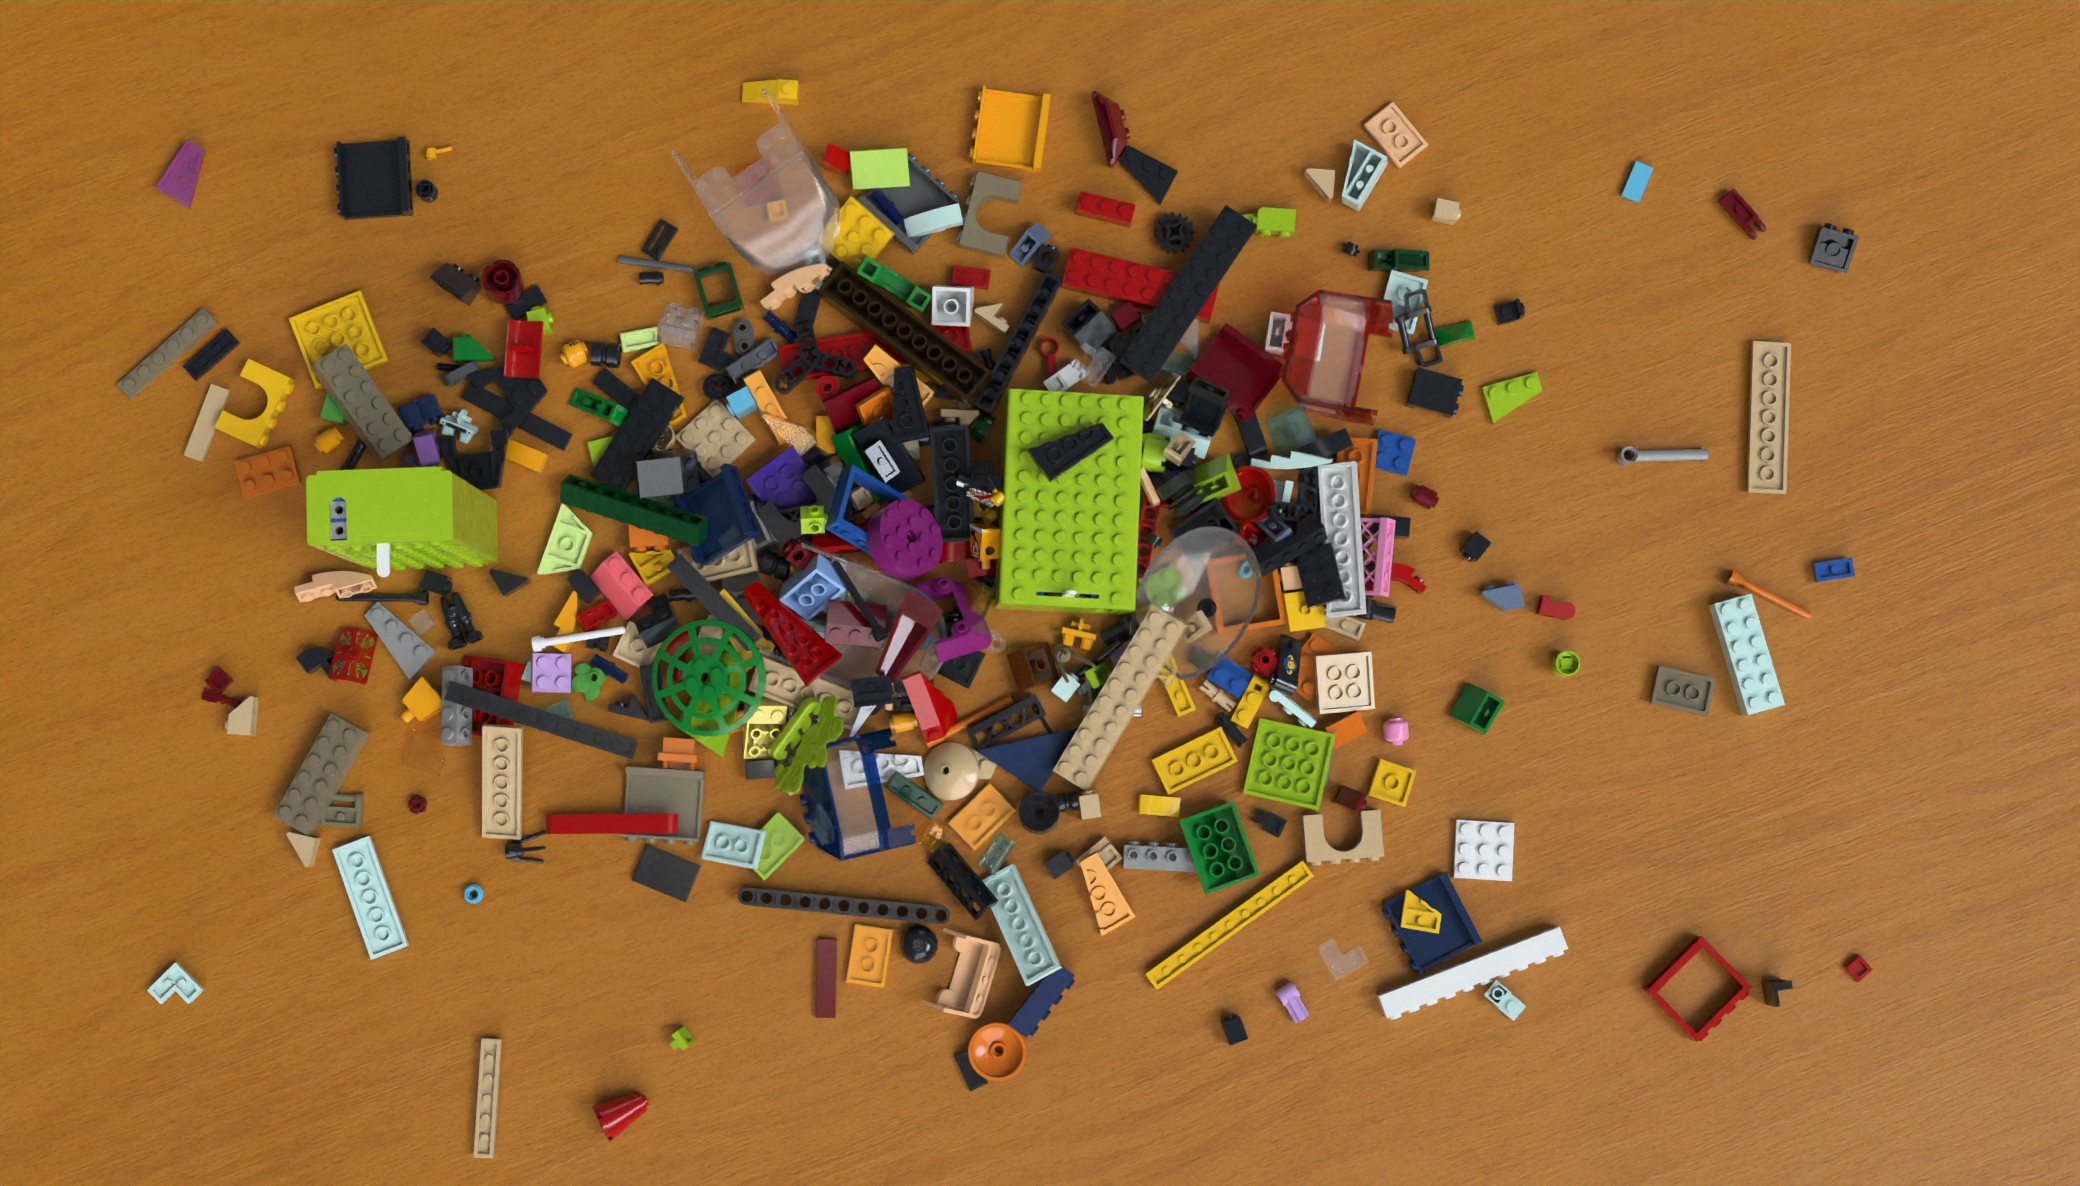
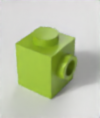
M536 306L531 308V311L526 312L528 321H543V335L554 333L551 324L554 323L553 315L545 307Z

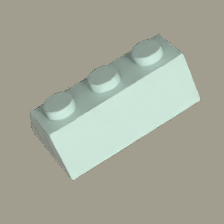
M1161 405L1152 433L1171 436V442L1178 432L1181 431L1196 441L1192 447L1195 448L1194 454L1205 459L1211 436L1204 435L1202 432L1180 423L1179 418L1184 412L1183 409L1173 406L1170 409H1164Z

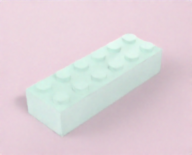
M1752 594L1709 605L1741 715H1751L1785 705Z

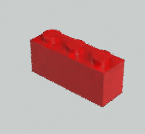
M1080 191L1075 214L1130 228L1136 205Z

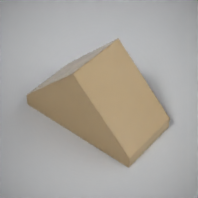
M1308 168L1304 173L1306 179L1327 203L1331 202L1334 193L1335 170Z
M1179 431L1164 449L1163 456L1177 466H1180L1196 441Z
M288 832L286 835L305 867H312L316 860L321 838L297 832Z

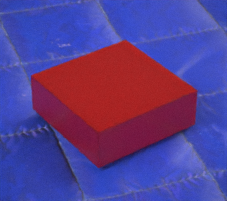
M1860 955L1855 956L1844 966L1845 970L1856 982L1862 980L1873 970Z

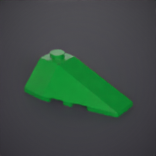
M862 422L831 437L838 455L847 466L853 464L876 478L859 452L861 446L852 435L856 430L864 427ZM870 492L875 502L881 500L880 497Z

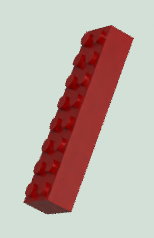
M1071 247L1062 289L1125 304L1131 302L1132 305L1136 304L1138 307L1154 310L1179 273ZM1219 284L1194 320L1210 323Z

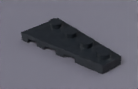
M914 366L894 369L892 445L929 438V429Z
M1099 423L1079 430L1077 433L1068 434L1060 439L1043 443V445L1029 448L1027 453L1047 480L1052 482L1111 442L1114 437L1103 423Z

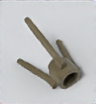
M1056 644L1052 649V655L1056 658L1054 663L1058 666L1066 683H1069V679L1061 663L1068 662L1071 656L1087 665L1095 667L1094 663L1074 653L1071 649H1067L1062 644Z

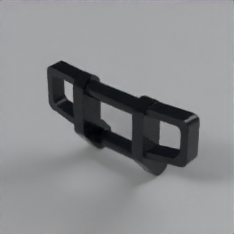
M1419 289L1405 293V313L1394 317L1395 323L1398 324L1403 344L1402 353L1409 354L1415 352L1420 365L1423 367L1441 363L1443 359L1439 347V339L1435 334L1430 314L1432 310L1431 306H1429L1426 290ZM1422 294L1425 307L1410 311L1409 298ZM1423 315L1429 339L1410 344L1405 321ZM1434 345L1437 358L1424 362L1419 349Z

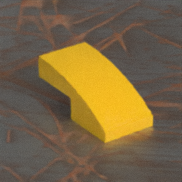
M1139 794L1138 814L1179 817L1181 798Z

